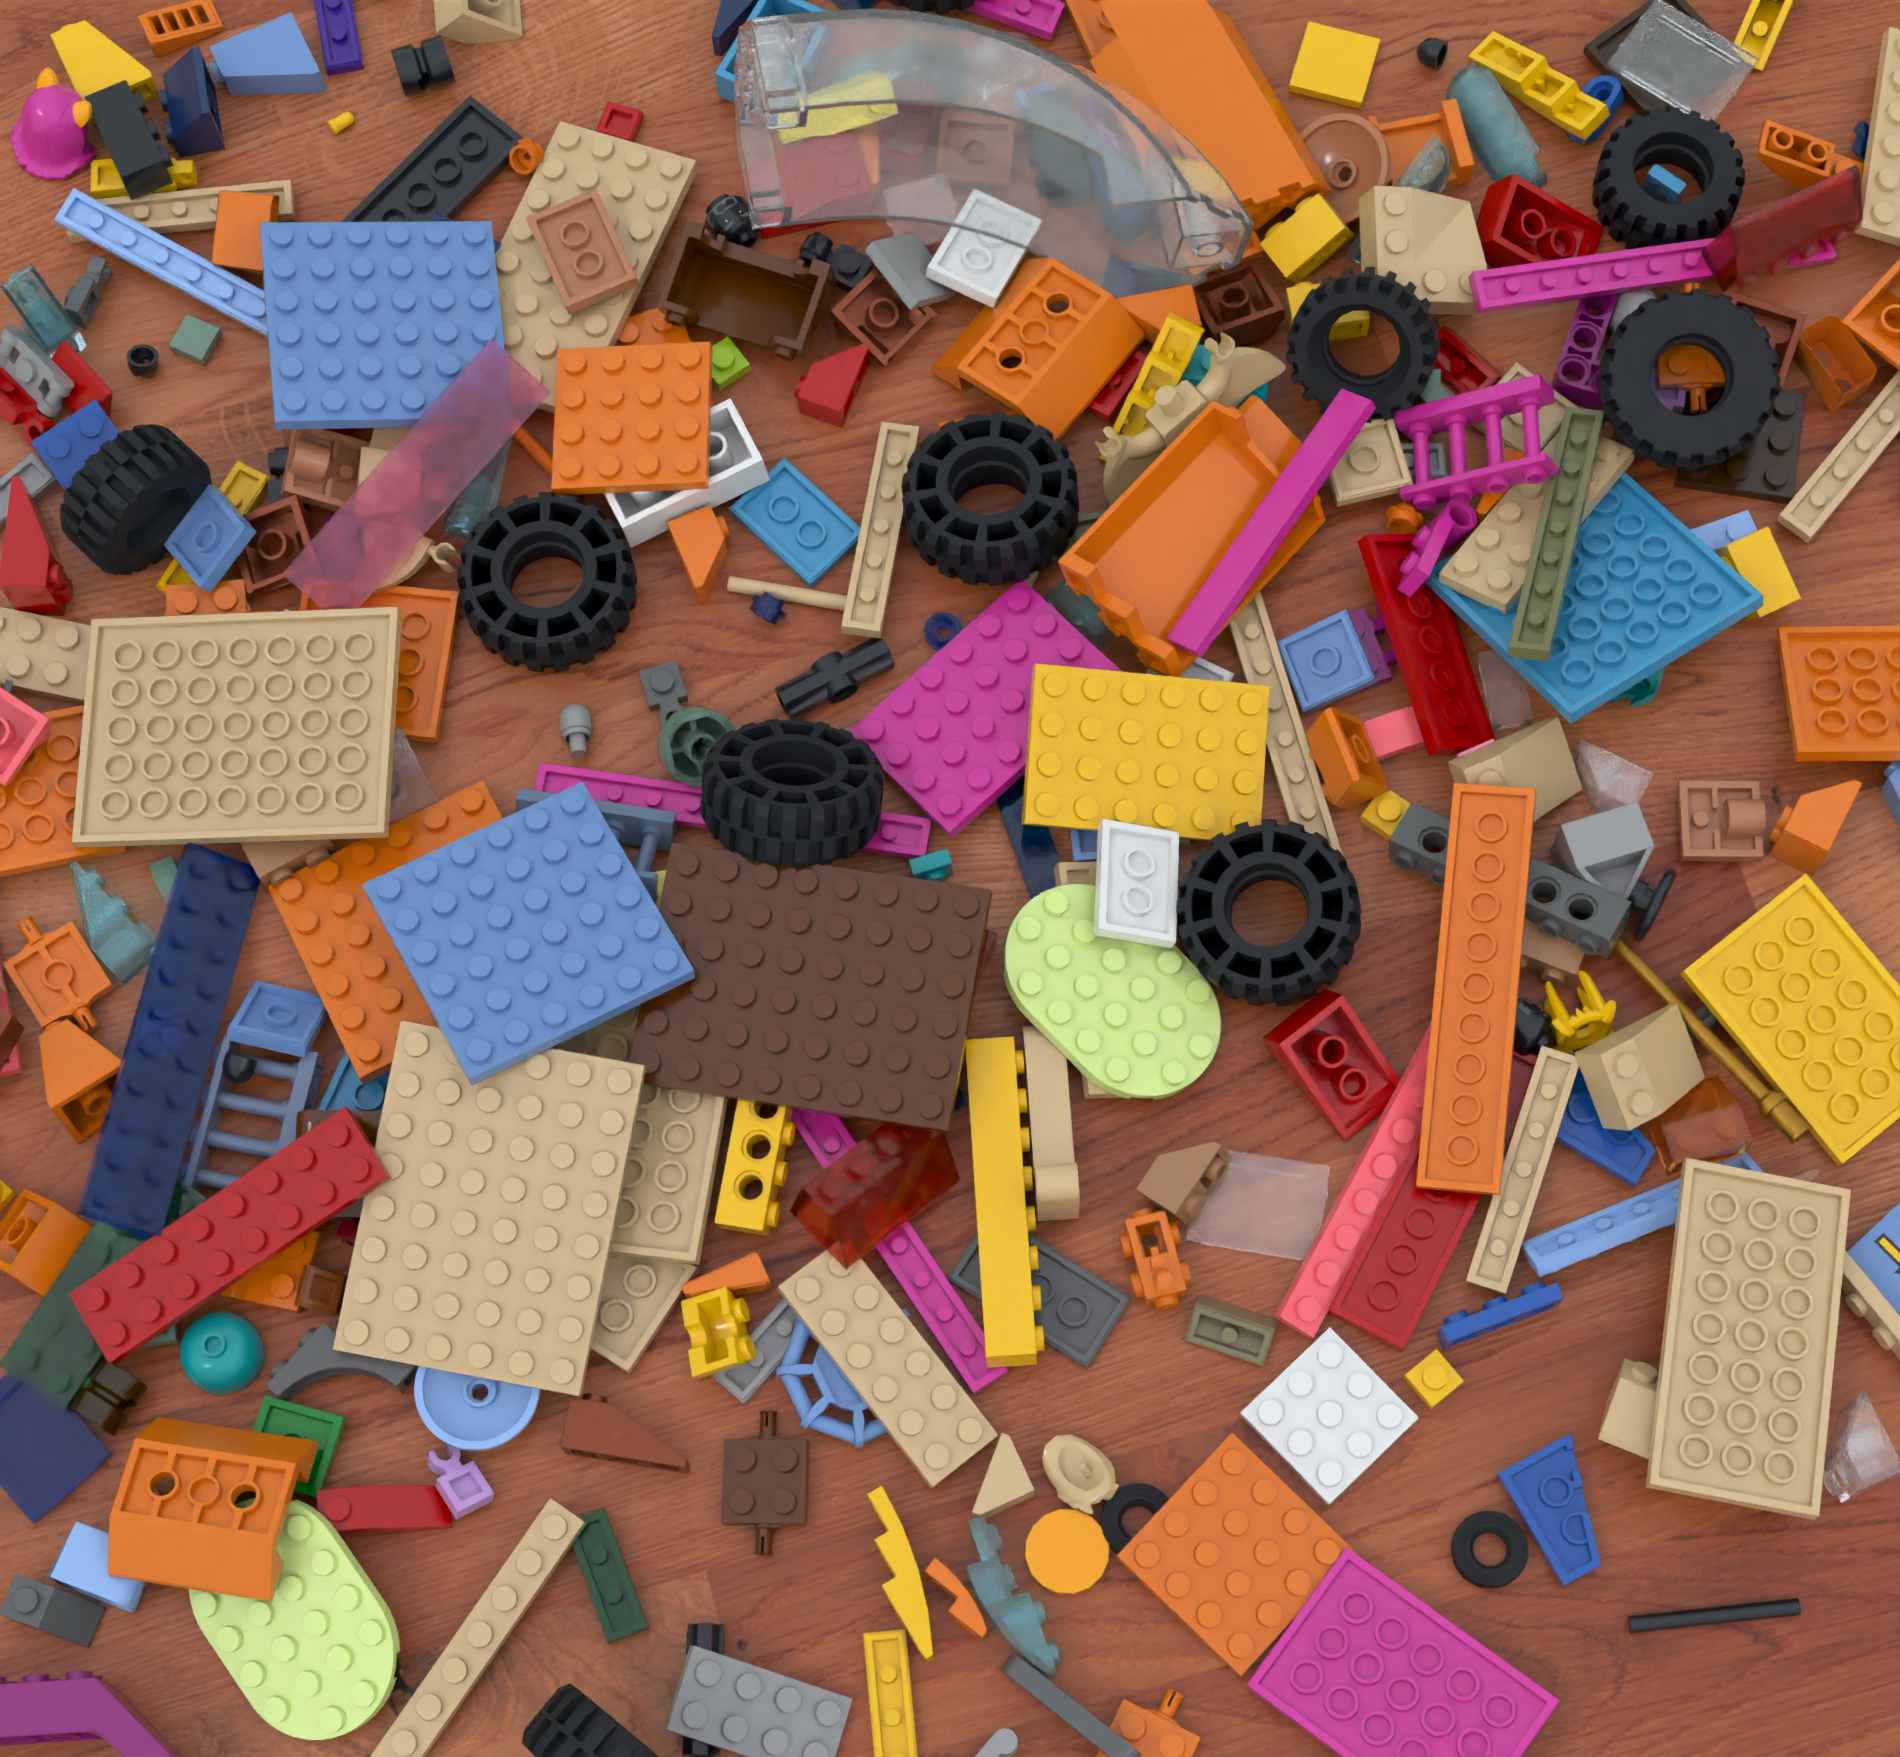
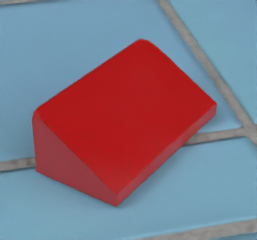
M1443 326L1436 334L1437 339H1440V349L1436 357L1437 362L1434 369H1441V377L1460 394L1494 386L1504 377L1450 327Z
M66 341L62 342L51 359L75 385L70 395L63 397L62 400L75 413L96 399L109 417L113 391Z

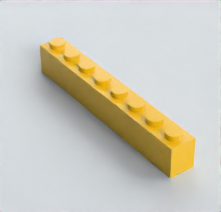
M1014 1036L966 1040L965 1048L987 1368L1037 1365L1036 1351H1045L1043 1326L1034 1325V1311L1042 1310L1040 1285L1032 1286L1031 1271L1039 1270L1037 1245L1029 1246L1028 1231L1036 1230L1034 1205L1026 1206L1025 1191H1033L1032 1168L1031 1166L1023 1167L1022 1152H1030L1029 1127H1020L1019 1113H1027L1026 1088L1018 1089L1017 1075L1025 1074L1023 1050H1015Z

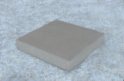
M914 231L873 241L865 249L867 255L910 310L951 299L957 293V291L925 277L927 267L933 256Z

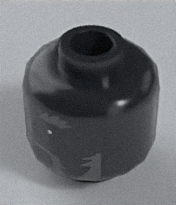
M724 194L711 202L706 210L705 227L708 232L715 237L718 234L723 235L727 238L728 242L751 248L758 240L757 233L761 227V219L744 197Z
M1526 997L1518 999L1513 1051L1521 1056L1528 1055L1532 1051L1539 1055L1541 1046L1546 1047L1554 1037L1548 1031L1553 1020L1550 1014Z

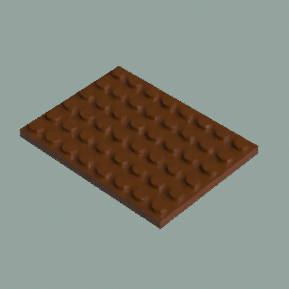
M672 843L659 912L694 969L695 978L640 1004L629 1063L646 1066L643 1082L645 1086L950 1134L992 891L991 889L815 863L801 868H795L793 865L772 866L767 865L763 861H752L743 858L738 852Z

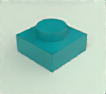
M947 849L909 860L912 878L944 883L947 877L953 875L952 862Z

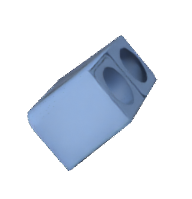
M76 1521L48 1577L64 1587L135 1613L147 1582L109 1576V1533Z

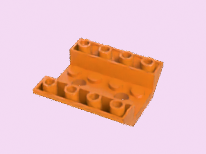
M1052 257L1025 259L1017 268L995 308L985 305L933 365L931 370L932 373L961 391L970 382L1019 413V416L1031 420V424L1037 427L1039 424L1053 433V441L1056 439L1060 440L1146 338V333L1116 298L1103 288ZM1060 301L1069 305L1061 313H1054L1048 309L1051 304ZM1014 356L1022 360L1015 368H1005L1001 365L1003 360L1008 357Z
M157 1417L134 1439L109 1516V1576L273 1602L284 1564L277 1551L278 1542L296 1482L308 1483L319 1446L318 1441ZM161 1480H175V1486L171 1492L164 1496L154 1494V1489ZM246 1491L256 1493V1499L252 1505L246 1508L235 1507V1501L241 1493Z

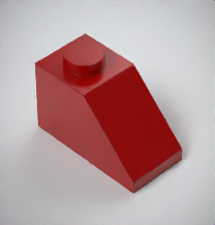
M860 344L813 363L807 376L802 375L795 388L794 396L798 398L800 413L843 428L871 364L869 346Z

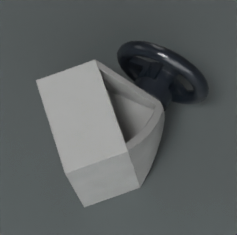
M1638 802L1560 825L1550 850L1556 867L1631 901L1630 911L1642 915L1634 932V939L1636 941H1643L1646 938L1677 876V872L1674 868L1666 869L1657 887L1639 879L1654 848V843Z

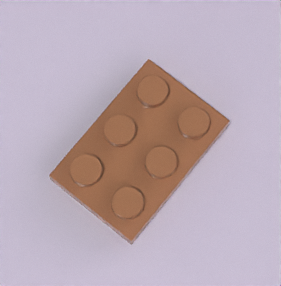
M596 188L526 217L569 315L639 286L636 274Z

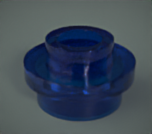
M765 591L761 597L755 594L751 597V600L754 602L749 610L775 626L780 618L785 619L787 614L781 610L784 605L782 601Z
M936 613L926 621L924 637L932 648L941 650L963 630L961 621L951 613ZM941 628H946L951 632L945 638L939 637L936 633Z

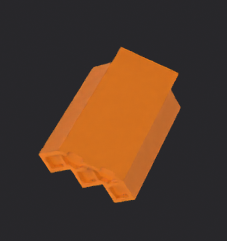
M1207 0L1098 1L1117 37L1105 43L1100 48L1099 53L1089 61L1191 239L1211 246L1238 223L1258 230L1285 207L1295 210L1296 206L1307 197H1314L1319 193L1324 198L1332 192L1331 187L1229 15L1211 7Z
M1253 394L1238 409L1232 406L1225 407L1212 400L1060 558L1058 563L1068 586L1078 597H1081L1083 594L1090 597L1093 603L1101 609L1096 616L1117 638L1124 635L1130 639L1139 649L1135 656L1145 667L1162 676L1180 677L1198 657L1172 646L1166 639L1297 453L1302 443L1268 406ZM1317 493L1218 635L1326 521L1320 504L1321 499Z

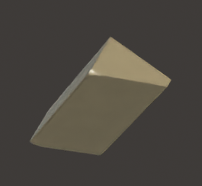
M1200 1294L1196 1300L1184 1341L1264 1366L1278 1320Z

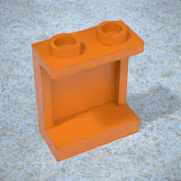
M1456 98L1441 101L1439 113L1383 124L1377 123L1376 116L1367 117V120L1381 131L1390 150L1391 172L1387 186L1412 187L1430 191L1471 182L1475 164Z

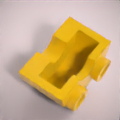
M725 1286L681 1301L684 1326L690 1335L692 1348L688 1350L692 1377L700 1379L743 1365L747 1361L756 1358L755 1346L750 1336H748L745 1322L750 1321V1312L747 1303L742 1297L735 1299L730 1290Z

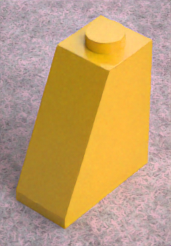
M83 20L76 24L65 25L59 31L50 34L71 82L83 100H85L84 97L124 80L127 81L132 94L140 91L144 102L159 96V91L150 71L87 21ZM93 116L90 118L91 124L95 123Z

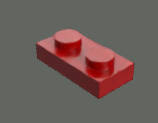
M1135 350L1085 411L1110 424L1132 390L1147 355Z

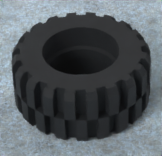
M1668 107L1667 112H1660L1659 108L1646 110L1642 118L1640 114L1626 119L1624 126H1617L1611 133L1609 141L1605 142L1592 185L1594 187L1592 199L1593 206L1599 209L1597 217L1601 225L1604 227L1610 226L1608 234L1616 242L1622 239L1626 242L1625 248L1630 250L1716 238L1727 231L1743 192L1745 170L1742 168L1744 160L1740 150H1732L1735 141L1728 132L1722 134L1719 131L1721 125L1710 118L1707 122L1700 118L1701 113L1693 110L1690 111V114L1680 112V107ZM1652 164H1671L1691 174L1699 184L1702 195L1686 203H1664L1646 194L1638 185L1634 173Z
M137 425L131 431L124 430L118 433L117 438L112 441L107 440L100 446L101 449L95 455L91 454L84 461L86 464L80 471L77 470L72 477L73 483L69 488H66L63 495L64 503L60 505V522L63 533L93 563L106 573L131 575L133 571L141 572L147 569V566L151 563L156 564L161 561L163 556L169 552L164 543L209 484L212 485L208 465L170 429L161 425Z

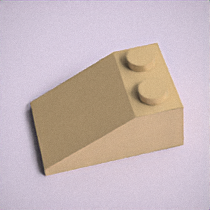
M1556 715L1448 761L1455 783L1536 788L1534 821L1583 789L1559 718Z
M1671 1003L1574 1053L1604 1129L1630 1131L1665 1112L1705 1078L1677 1003Z

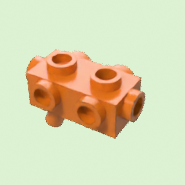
M1146 1208L1133 1212L1130 1215L1131 1219L1125 1220V1233L1119 1234V1241L1124 1258H1133L1136 1272L1129 1274L1134 1296L1135 1298L1143 1296L1145 1306L1155 1304L1157 1311L1176 1307L1180 1304L1179 1298L1186 1296V1285L1192 1284L1187 1261H1179L1175 1246L1181 1245L1175 1220L1168 1222L1165 1210L1155 1213L1154 1208ZM1146 1236H1152L1157 1240V1245L1147 1249L1143 1246L1142 1239Z

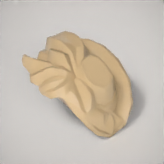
M1071 1434L1056 1435L1045 1445L1042 1456L1044 1470L1057 1490V1498L1068 1503L1072 1508L1080 1509L1087 1514H1094L1092 1504L1100 1503L1101 1500H1110L1119 1489V1485L1116 1484L1115 1469L1111 1461L1099 1449L1087 1441Z

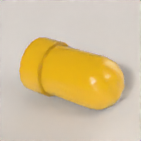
M346 111L327 121V125L331 132L336 135L354 122V116L351 112Z

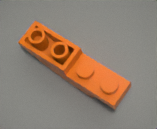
M1767 119L1762 123L1756 157L1766 167L1807 194L1842 209L1849 203L1859 204L1864 163L1834 153L1835 144Z

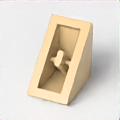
M1001 1433L972 1510V1518L979 1521L1024 1502L1035 1495V1490L1010 1436Z

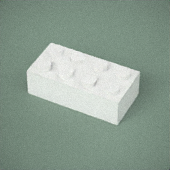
M730 398L711 407L709 489L603 494L630 548L667 531V521L708 505L714 508L770 481L764 461Z

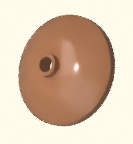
M1351 113L1329 114L1312 122L1299 135L1332 189V192L1324 197V199L1330 203L1346 225H1349L1359 220V198L1373 186L1388 185L1391 172V155L1385 137L1367 119ZM1352 170L1351 178L1345 182L1346 173Z

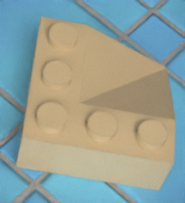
M1373 186L1359 198L1362 273L1366 267H1375V275L1386 277L1388 272L1391 271L1397 274L1395 281L1401 285L1406 286L1410 281L1416 286L1414 294L1420 301L1427 298L1430 302L1429 314L1473 315L1476 313L1468 277L1473 271L1487 270V264L1469 201L1412 187Z

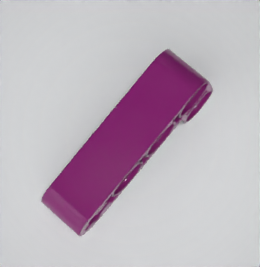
M1619 293L1583 298L1579 301L1552 380V388L1575 405L1593 410H1601L1603 407L1601 397L1598 396L1597 392L1600 361L1596 359ZM1587 309H1596L1602 315H1592ZM1575 342H1586L1591 348H1581ZM1572 374L1579 381H1569L1563 375Z

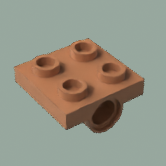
M292 429L280 496L287 498L297 495L301 497L302 503L334 512H351L353 516H356L361 447H369L370 442L326 429Z
M1679 780L1677 784L1680 861H1762L1764 857L1763 834L1766 826V808L1764 800L1760 798V781Z

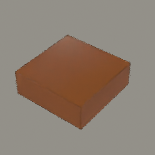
M310 1264L304 1265L294 1306L329 1316H336L347 1275Z

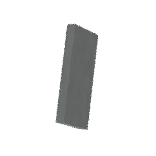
M977 1232L947 1280L982 1303ZM1028 1233L1029 1246L1037 1245L1039 1270L1031 1271L1032 1286L1040 1285L1042 1310L1034 1311V1325L1043 1326L1045 1344L1087 1370L1128 1307L1131 1297Z

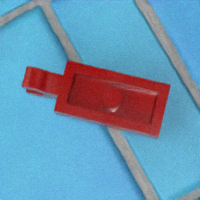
M0 367V415L12 426L21 424L24 438L32 446L31 441L41 435L40 431L46 432L54 427V424L38 410V403L4 368Z

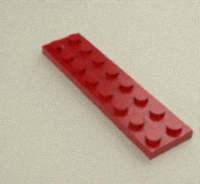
M1513 1051L1505 1148L1513 1135L1538 1058L1530 1053L1521 1056ZM1421 1132L1328 1312L1329 1315L1403 1352L1482 1196V1194L1416 1187Z
M344 1107L71 1291L69 1295L108 1363L115 1365L392 1177L352 1111Z

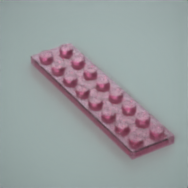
M490 339L281 574L322 610L359 608L551 392L493 339Z

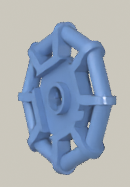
M904 1308L902 1311L909 1319L910 1313ZM796 1316L794 1318L796 1325L781 1366L776 1368L777 1377H781L801 1419L799 1425L805 1430L811 1428L852 1443L854 1448H863L864 1443L887 1433L878 1419L864 1425L863 1411L868 1410V1406L820 1344L812 1364H799L809 1336L813 1339L815 1338L800 1318ZM812 1375L822 1396L814 1406L799 1377ZM828 1404L835 1406L839 1410L849 1411L853 1413L852 1425L822 1415Z

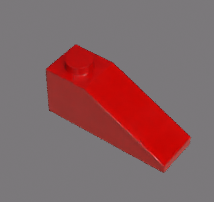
M435 1485L357 1486L317 1490V1511L334 1526L342 1539L453 1528L452 1512Z

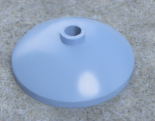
M422 1366L418 1367L414 1382L416 1407L427 1428L444 1443L468 1451L493 1449L506 1444L518 1436L533 1418L541 1394V1389ZM479 1387H486L488 1389V1395L483 1400L474 1398V1391Z

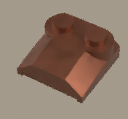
M1255 258L1249 260L1250 262L1197 281L1184 283V285L1192 284L1200 320L1206 330V338H1212L1218 343V346L1221 343V332L1230 336L1235 341V348L1272 335L1285 320L1284 307Z
M875 267L828 315L833 319L835 327L841 334L851 337L858 345L864 344L869 346L870 356L884 368L937 314L929 305L910 310L880 270Z
M1732 292L1731 297L1733 299L1731 303L1741 309L1744 306L1749 308L1755 314L1753 319L1759 327L1765 325L1770 333L1771 338L1768 341L1772 350H1777L1780 364L1777 366V376L1781 377L1780 389H1782L1807 315Z
M292 495L243 515L256 530L255 535L237 557V562L249 595L275 591L301 581L305 577H310L321 569L312 535L313 520L310 513L304 508L301 497Z

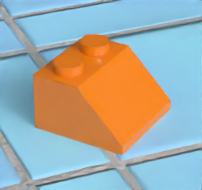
M1333 707L1324 710L1308 730L1306 737L1310 744L1309 758L1314 761L1315 767L1320 769L1324 779L1321 786L1326 799L1337 807L1351 810L1389 791L1390 787L1362 719Z
M1851 780L1801 795L1794 808L1786 805L1768 838L1775 842L1769 855L1813 876L1829 852L1862 783L1857 780Z
M24 1188L0 1222V1272L47 1299L50 1293L62 1284L65 1278V1271L73 1259L85 1250L89 1241L88 1237L94 1228L57 1203Z

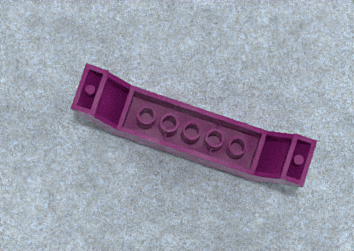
M90 1671L67 1672L66 1680L49 1679L48 1674H30L23 1676V1683L6 1681V1677H0V1746L105 1739L123 1757H183L115 1686L102 1681V1676H92Z

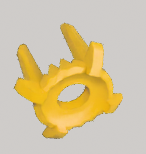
M1578 971V976L1585 992L1580 987L1576 989L1583 1005V1011L1576 1008V1015L1571 1017L1551 982L1547 981L1545 984L1548 998H1545L1544 1011L1552 1017L1551 1029L1557 1042V1046L1551 1049L1574 1054L1573 1050L1582 1049L1584 1046H1589L1614 1033L1612 1027L1616 1002L1609 1000L1605 1003L1593 980L1585 971ZM1590 1024V1025L1587 1026L1586 1028H1583V1029H1581V1030H1577V1029H1579L1580 1027H1582V1026H1584V1025Z

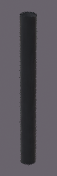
M1791 1598L1633 1615L1627 1617L1629 1632L1638 1633L1796 1616L1801 1614L1799 1599Z

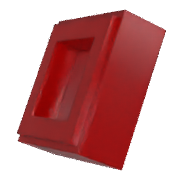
M608 101L596 132L635 142L644 120L643 111Z

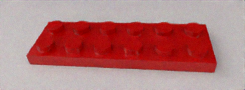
M1366 534L1357 542L1428 755L1458 754L1491 739L1496 741L1452 609L1425 583L1410 597L1397 589L1403 573L1399 571L1400 566L1407 555L1415 550L1411 543L1416 534Z

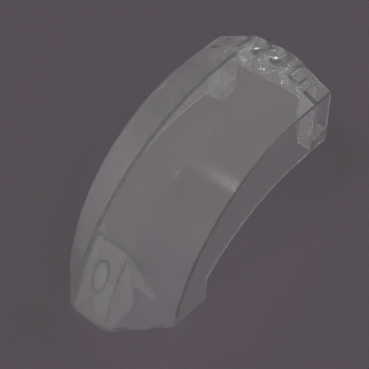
M888 9L829 10L751 18L739 26L734 63L735 143L752 229L869 218L912 220L951 226L999 239L1028 250L1042 258L1052 257L1111 293L1115 298L1184 285L1195 287L1207 281L1206 273L1220 266L1227 271L1238 265L1241 261L1253 231L1254 223L1225 178L1188 138L1158 112L1117 84L1072 60L994 29L960 19L917 11ZM1046 190L1050 191L1057 197L1048 198Z

